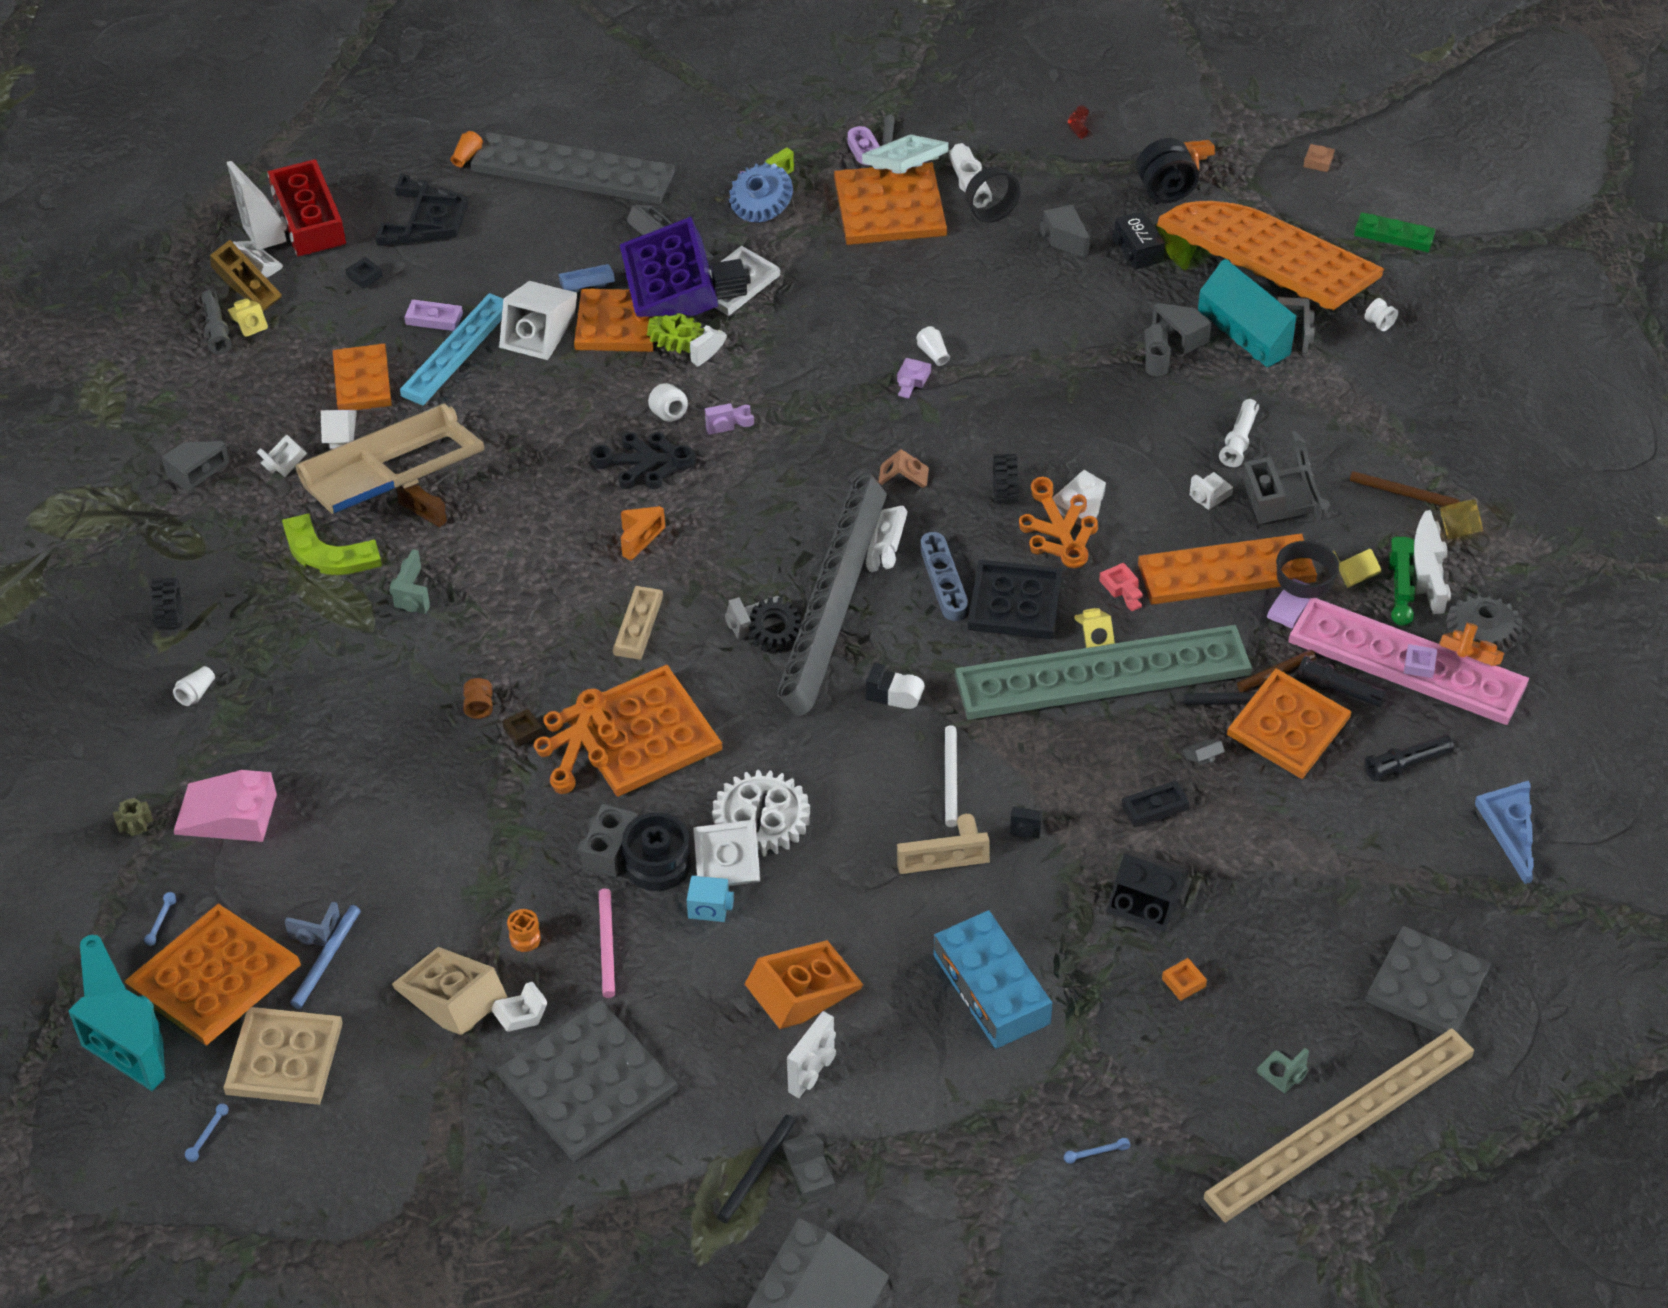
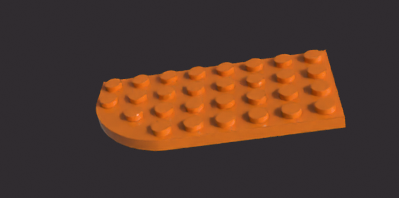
M1220 201L1183 203L1159 216L1157 226L1165 229L1168 234L1180 236L1186 239L1189 244L1203 247L1212 255L1226 258L1233 265L1249 269L1256 276L1272 280L1277 286L1293 290L1300 297L1316 301L1321 307L1326 309H1336L1380 279L1384 268L1278 218L1239 204Z

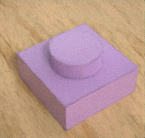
M1408 644L1403 673L1433 678L1437 649Z

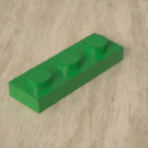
M1361 212L1355 227L1354 236L1429 252L1436 229Z

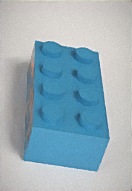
M989 910L934 934L935 959L995 1049L1051 1024L1052 1001Z

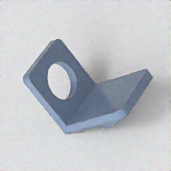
M331 902L321 925L287 917L285 919V926L288 937L306 945L315 944L325 947L341 920L338 904Z

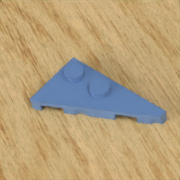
M1529 781L1476 796L1475 800L1477 809L1524 884L1532 882L1534 867L1531 852L1533 840L1532 822L1530 821L1531 805L1529 792L1531 787Z

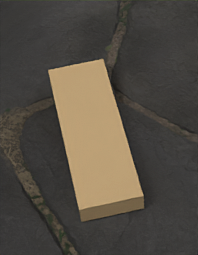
M635 586L613 647V654L615 656L642 659L663 599V590Z

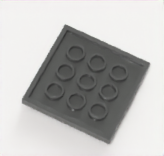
M601 1000L497 1069L500 1079L573 1162L678 1091V1085L675 1080Z

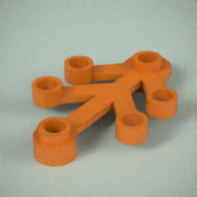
M1047 477L1034 479L1031 483L1032 496L1037 501L1042 502L1052 524L1036 519L1031 514H1024L1019 518L1020 530L1024 533H1030L1035 530L1057 537L1062 545L1046 541L1043 536L1035 535L1029 541L1031 552L1037 555L1047 552L1059 556L1062 563L1069 568L1082 567L1088 560V550L1085 546L1090 535L1097 532L1098 521L1094 516H1086L1081 520V530L1075 541L1070 533L1079 514L1087 509L1086 497L1081 494L1074 495L1070 500L1071 506L1063 520L1052 498L1054 493L1052 481ZM1076 502H1082V503H1083V505H1081V506H1076V505H1074V504H1075ZM1026 521L1032 522L1030 525H1024L1023 523ZM1088 523L1094 524L1092 527H1086L1085 525ZM1035 543H1041V544H1042V546H1040V547H1035V546H1033V545H1034ZM1071 555H1078V557H1075V558H1072V557H1070V556H1071Z
M597 689L583 691L578 696L575 705L560 713L556 711L548 712L544 716V723L547 729L552 732L560 730L564 723L578 717L575 725L551 738L539 737L534 742V749L541 757L551 755L553 750L569 742L560 767L556 768L550 776V783L555 792L559 794L571 792L576 785L572 769L582 743L589 752L588 758L594 767H603L608 762L605 750L598 746L588 729L593 718L599 726L598 733L603 741L611 742L618 734L615 725L608 721L603 713L606 700L603 693ZM590 700H594L592 703L586 704ZM558 719L556 723L549 724L551 720ZM612 729L609 734H603L605 730ZM548 744L545 749H540L542 745ZM602 755L599 760H594L595 756ZM565 776L563 780L558 781L560 777Z

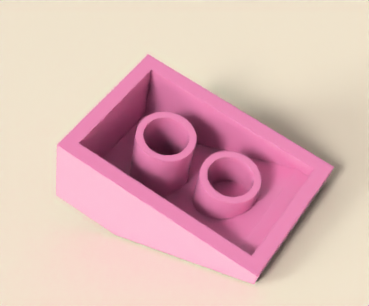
M239 770L189 783L176 821L174 834L263 842L277 795L271 772Z

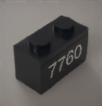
M1143 211L1115 219V229L1112 231L1113 241L1116 245L1120 246L1125 259L1131 262L1135 270L1163 262L1165 242Z

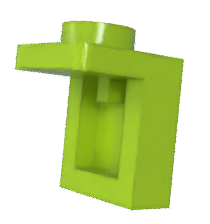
M786 147L765 162L769 165L775 163L789 174L794 171V152Z

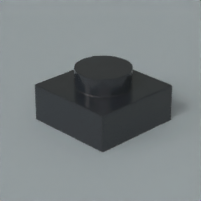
M366 257L345 269L347 277L363 289L383 277L382 269Z
M1012 807L1010 834L1023 838L1040 839L1043 811Z

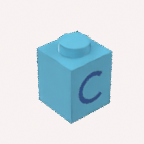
M691 875L687 896L688 918L725 922L727 910H732L734 902V892H729L728 879Z

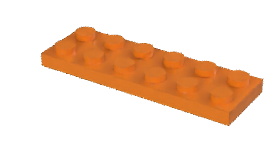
M1301 533L1141 555L1138 557V565L1151 605L1281 587L1277 579L1276 559L1278 553L1286 545L1296 541H1304ZM1293 559L1287 562L1281 569L1291 580L1295 578L1304 583L1316 582L1317 573L1312 559Z

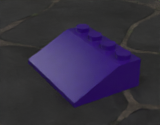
M691 217L620 244L637 317L677 315V313L690 316L719 306L702 238Z

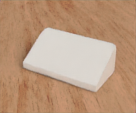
M252 241L233 242L266 278L282 269L283 265L263 249L257 251Z

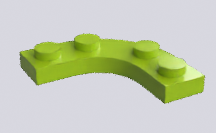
M309 513L282 520L290 551L295 559L305 567L309 565L320 569V573L344 575L382 566L375 539L348 546L336 547L326 545L316 536Z

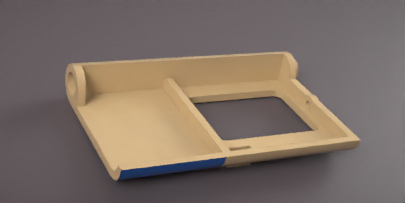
M443 403L296 464L295 467L304 488L329 512L335 514L399 486L405 489L419 483L418 478L483 452L484 443L457 422V415L452 406L448 407ZM447 436L462 446L460 449L399 474L393 473L383 464L385 461Z

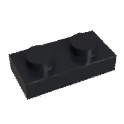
M1177 780L1124 797L1122 798L1121 806L1135 828L1189 810L1190 802Z

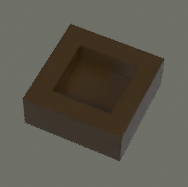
M528 708L502 721L504 730L517 747L543 735V727Z

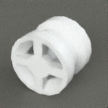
M1381 298L1374 300L1365 312V320L1375 323L1376 327L1381 331L1389 329L1398 316V310L1392 306L1388 307Z

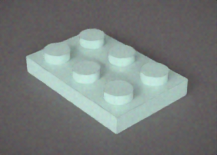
M910 134L863 153L862 163L872 165L874 169L886 168L892 170L893 173H905L908 168L922 166L923 162L936 160L940 155L949 152L948 142Z

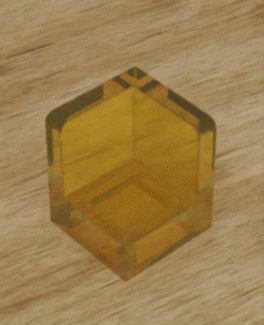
M1476 499L1440 507L1448 539L1483 531Z

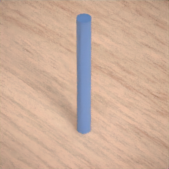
M349 906L290 1001L294 1008L301 1009L360 914L361 910L357 906Z

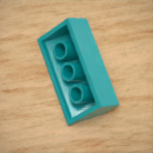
M1227 259L1222 260L1200 290L1198 311L1267 368L1291 355L1297 316Z

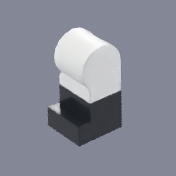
M874 662L866 680V700L912 709L918 705L925 685L917 676L887 671L884 664Z

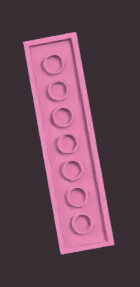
M1317 598L1309 600L1289 636V643L1307 650L1311 649L1315 653L1504 725H1508L1529 681V678L1499 666H1490L1470 657L1461 658L1457 655V652L1442 647L1435 642ZM1408 644L1437 649L1433 678L1403 673Z

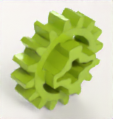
M677 313V315L673 316L664 315L650 318L647 336L651 337V342H658L657 347L665 346L667 351L674 352L676 350L677 353H681V350L690 353V342L703 335L704 329L700 328L701 323L693 322V317L687 319L686 315Z

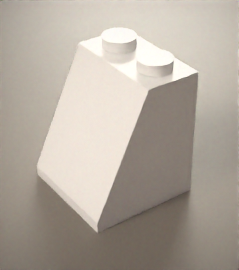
M529 281L506 296L503 300L499 348L548 360L575 317L577 293Z

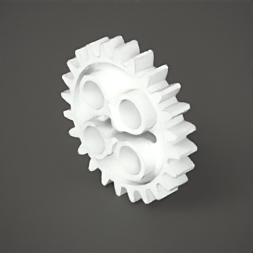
M757 770L755 777H751L748 772H745L744 780H740L735 776L733 777L734 785L725 783L724 792L718 791L717 800L713 801L712 816L714 825L754 820L757 830V818L761 814L762 798L767 793L765 807L762 810L760 830L756 833L758 850H761L763 856H766L767 849H772L775 854H778L779 846L787 850L790 849L789 840L798 843L799 834H806V825L810 824V804H808L807 794L802 792V786L794 787L793 778L784 782L783 773L777 778H773L771 770H769L766 776H762L760 770Z

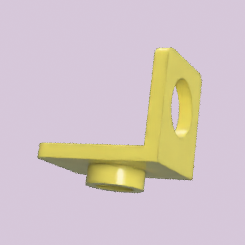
M1371 549L1342 562L1339 561V572L1347 588L1382 571Z
M1100 608L1084 610L1083 614L1074 616L1075 620L1083 625L1086 648L1115 644L1112 621L1109 614L1103 612ZM1097 628H1103L1107 633V638L1102 644H1095L1091 639L1092 632Z

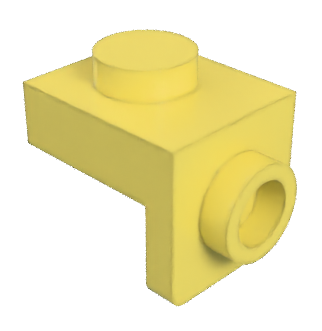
M242 299L234 303L235 307L228 309L231 319L238 322L241 332L245 337L268 328L261 306L255 301Z

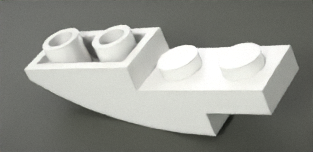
M1431 510L1424 512L1420 519L1415 535L1412 565H1414V578L1412 585L1415 586V594L1426 593L1433 614H1442L1445 612L1447 601H1450L1451 598L1450 587L1443 580L1442 563L1443 558H1447V546L1445 542L1441 541L1439 522L1434 521Z

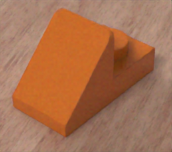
M658 506L621 512L622 529L624 530L621 536L622 556L632 561L666 528L664 508Z

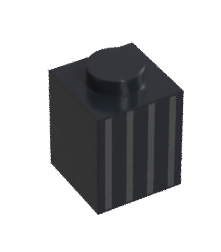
M741 259L711 263V277L717 300L747 295V284H751L749 269H744Z

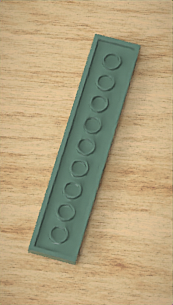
M1236 625L960 667L955 668V678L967 720L1249 676L1251 675L1252 667Z

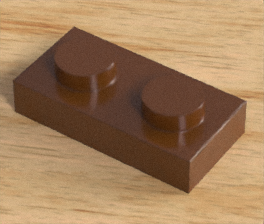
M417 484L405 489L402 486L396 488L400 505L438 527L447 522L445 504L439 497L432 496Z

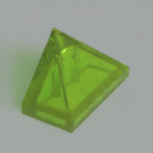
M1155 224L1159 235L1165 242V248L1170 259L1180 268L1186 270L1189 267L1196 245L1189 244L1186 239L1180 236L1168 234L1165 229Z

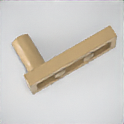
M963 814L957 819L960 836L897 844L899 874L990 863L988 833H978L974 816Z

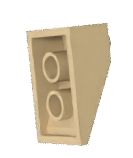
M437 947L392 983L395 990L442 1028L459 1035L470 1031L486 1014L491 1013L492 1006L496 1000L507 998L494 967Z

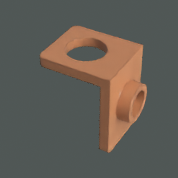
M900 449L881 464L879 483L883 485L896 474L901 473L924 488L927 486L929 468L917 458ZM894 463L892 469L886 474L889 466Z

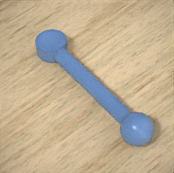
M168 892L163 896L164 905L150 934L144 937V943L147 946H153L156 943L155 936L169 907L176 903L175 894L172 892Z
M222 1103L216 1107V1114L194 1147L188 1148L185 1151L187 1161L194 1162L199 1158V1149L220 1118L228 1114L229 1108L226 1104Z
M1121 1138L1116 1143L1079 1152L1067 1151L1063 1157L1066 1163L1072 1164L1079 1158L1116 1149L1123 1151L1130 1148L1131 1145L1128 1138Z

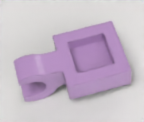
M906 358L897 374V382H899V386H902L898 396L909 398L914 387L923 388L931 373V364Z
M730 403L705 408L708 435L735 430L734 424L743 427L754 425V416L750 413V405H742L733 409Z

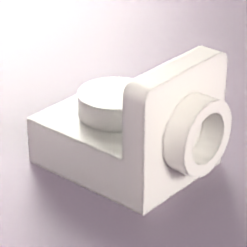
M1215 472L1204 479L1198 475H1194L1191 478L1189 495L1194 501L1200 503L1208 510L1230 497L1233 493V486Z

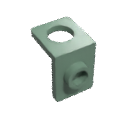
M1304 1048L1291 1061L1275 1050L1257 1068V1073L1283 1093H1286L1295 1083H1300L1308 1072L1306 1065L1309 1051ZM1274 1063L1283 1064L1286 1066L1284 1076L1277 1077L1272 1075L1269 1067Z

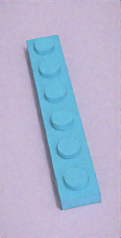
M489 293L400 388L401 397L424 405L502 320L504 299Z

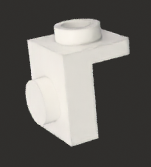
M287 434L269 454L261 448L257 451L264 459L261 464L272 474L278 471L284 477L307 454Z
M529 982L525 984L521 995L496 1000L491 1011L505 1030L509 1032L538 1025L546 1008L547 1001L535 984Z

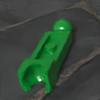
M1392 537L1391 552L1388 554V569L1394 570L1395 607L1391 612V618L1394 623L1400 626L1410 624L1414 618L1413 609L1408 605V602H1414L1415 586H1410V581L1413 582L1414 565H1412L1414 539L1408 537Z

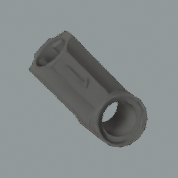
M1152 324L1151 327L1144 331L1145 371L1151 376L1160 377L1168 373L1171 348L1168 345L1167 329H1164L1161 324Z

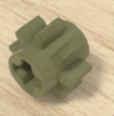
M135 798L120 802L119 811L113 812L119 832L126 831L131 836L146 832L147 823L153 822L148 803L146 801L140 803Z

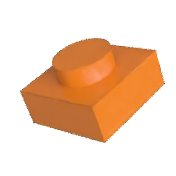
M1189 958L1162 973V980L1180 1001L1206 987L1207 979Z

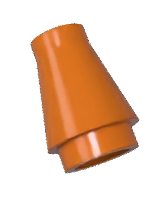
M473 131L463 133L450 158L451 162L455 166L462 168L482 148V138Z

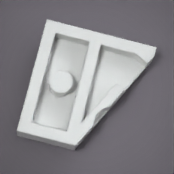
M1083 470L1053 497L1060 514L1065 517L1071 506V498L1074 495L1081 494L1087 499V509L1079 514L1076 524L1081 526V520L1086 516L1097 518L1106 482ZM1076 502L1074 505L1081 506L1083 503ZM1088 523L1085 526L1092 527L1094 524Z

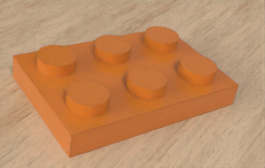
M385 344L333 350L338 410H363L392 406Z

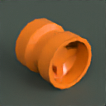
M519 909L509 915L507 927L512 947L520 952L534 950L541 941L537 915L528 909Z

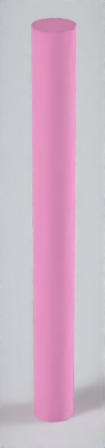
M601 889L599 891L602 994L605 998H612L615 996L611 891L609 889Z

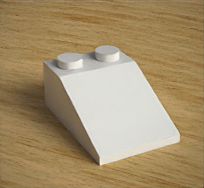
M232 161L227 162L243 228L257 251L286 242L284 232L288 231L284 217H280L277 206H272L267 197Z

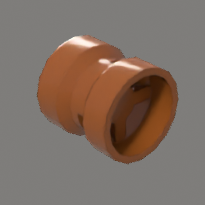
M474 678L464 684L463 695L465 700L463 711L465 715L473 719H482L490 716L493 710V702L491 700L493 686L491 682L483 678Z

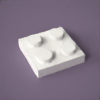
M754 820L693 827L697 876L728 879L729 886L760 882L756 822Z
M822 1011L787 1057L788 1093L797 1098H800L806 1089L810 1090L815 1085L820 1070L823 1066H829L836 1054V1049H834L836 1035L834 1031V1017Z

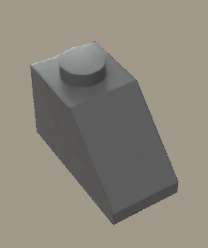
M1068 205L1044 210L1043 221L1040 222V230L1043 237H1047L1050 245L1081 257H1087L1090 237L1074 206Z
M1161 303L1154 305L1152 324H1161L1164 329H1167L1168 340L1183 354L1209 343L1211 322L1196 308Z
M222 441L183 442L162 456L166 476L187 492L230 463L225 443Z

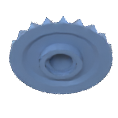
M766 162L763 165L755 163L753 168L749 169L746 167V171L743 174H738L736 181H732L733 187L729 190V201L734 212L743 220L749 222L768 221L778 216L789 204L793 192L792 181L785 170L779 168L775 163L773 165H769Z

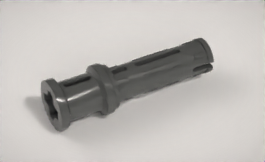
M206 290L202 293L201 298L207 321L205 334L209 338L208 348L214 354H225L232 346L231 339L227 336L229 332L228 325L222 320L218 293L214 291L212 295V290Z

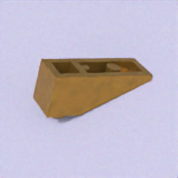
M231 240L227 241L210 255L211 267L245 299L259 303L263 312L282 298V294Z

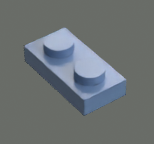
M609 264L559 274L562 288L572 292H580L583 288L590 286L601 288L607 286L610 282H615L614 273Z

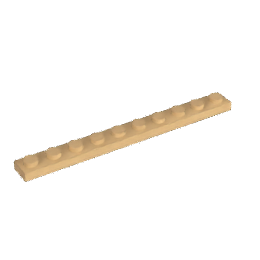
M1451 1028L1204 1193V1200L1226 1223L1472 1058L1474 1049Z

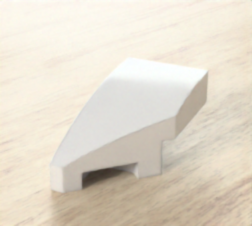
M706 325L704 327V334L690 342L691 362L697 367L706 362L723 345L727 334L722 330L717 331Z

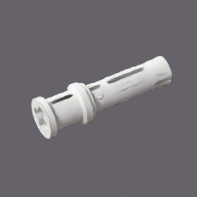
M1246 399L1243 401L1233 431L1229 432L1225 438L1226 445L1221 449L1219 459L1226 466L1238 467L1242 464L1244 459L1243 451L1249 446L1248 434L1259 410V404H1256L1255 400Z

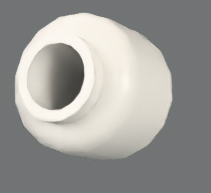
M659 384L651 391L648 399L651 411L662 420L668 422L680 419L688 407L685 393L673 384Z

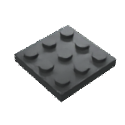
M1402 926L1367 992L1365 1001L1439 1034H1444L1451 1028L1458 1033L1490 969L1491 963Z

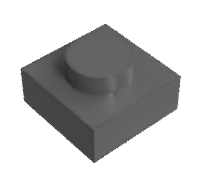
M1207 739L1183 749L1186 760L1196 761L1199 765L1210 763L1216 759L1215 755L1225 752L1221 740Z

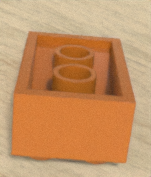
M828 940L758 958L744 983L779 1029L804 1023L860 990L863 986V983Z

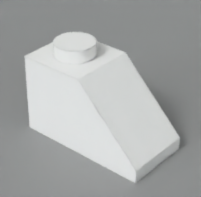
M321 410L322 443H329L330 448H336L353 441L357 416L356 410Z

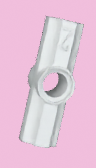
M961 143L954 145L949 150L948 157L959 178V188L966 192L968 183L974 175L982 170V166L974 158L970 148ZM986 181L979 187L974 196L973 205L977 208L986 207L992 201V193Z

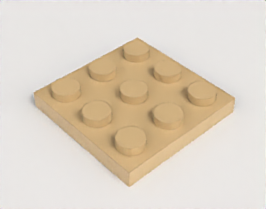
M251 1007L246 1012L223 1087L225 1095L320 1105L343 1024L341 1016Z

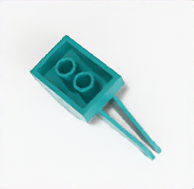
M88 935L80 942L84 997H81L68 1010L80 1044L94 1055L150 1091H153L165 1079L164 1044L159 1029L160 1023L153 1011L154 1005L147 997L143 995L138 997L125 989L102 939L98 935Z

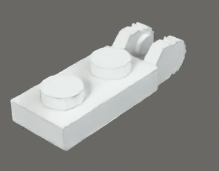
M904 506L881 510L866 558L869 572L878 571L880 566L879 555L882 556V564L885 569L893 568L896 561L895 552H897L908 513Z

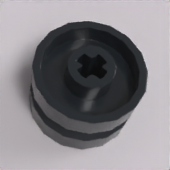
M1164 138L1149 144L1140 153L1136 161V170L1150 198L1159 203L1167 204L1183 199L1195 189L1199 181L1200 172L1185 143L1179 139Z
M653 812L638 816L627 825L622 836L624 867L629 880L637 887L648 891H665L676 887L685 880L691 867L689 833L683 822L673 815Z

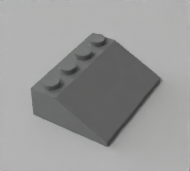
M798 1218L747 1308H873L889 1280V1275L830 1232Z

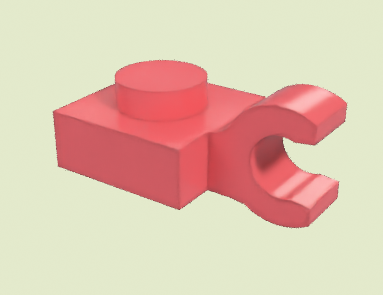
M1125 563L1100 572L1099 581L1114 598L1122 595L1127 607L1131 611L1142 607V604L1138 601L1139 598L1143 597V594L1138 589L1139 579Z

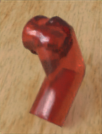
M1083 105L1078 106L1068 119L1070 128L1080 139L1088 134V129L1084 123L1089 115V110Z

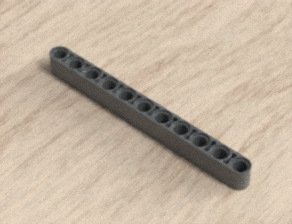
M870 472L858 475L850 486L777 690L778 697L796 716H802L809 712L816 701L886 499V491Z

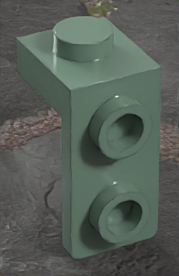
M412 549L408 558H404L402 561L400 573L390 584V594L393 596L394 607L426 614L430 608L427 587L413 584L421 570L418 550Z

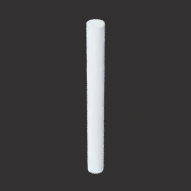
M955 726L945 727V824L948 827L957 825V731Z

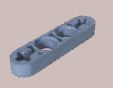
M937 532L926 533L921 538V555L942 614L951 621L962 620L968 613V600L946 539ZM931 544H934V546L937 547L936 553H933L934 550ZM936 563H945L947 567L944 569H936L935 567H933V565ZM944 583H951L955 587L946 590L940 586ZM953 599L957 607L956 609H954V606L951 605V600Z

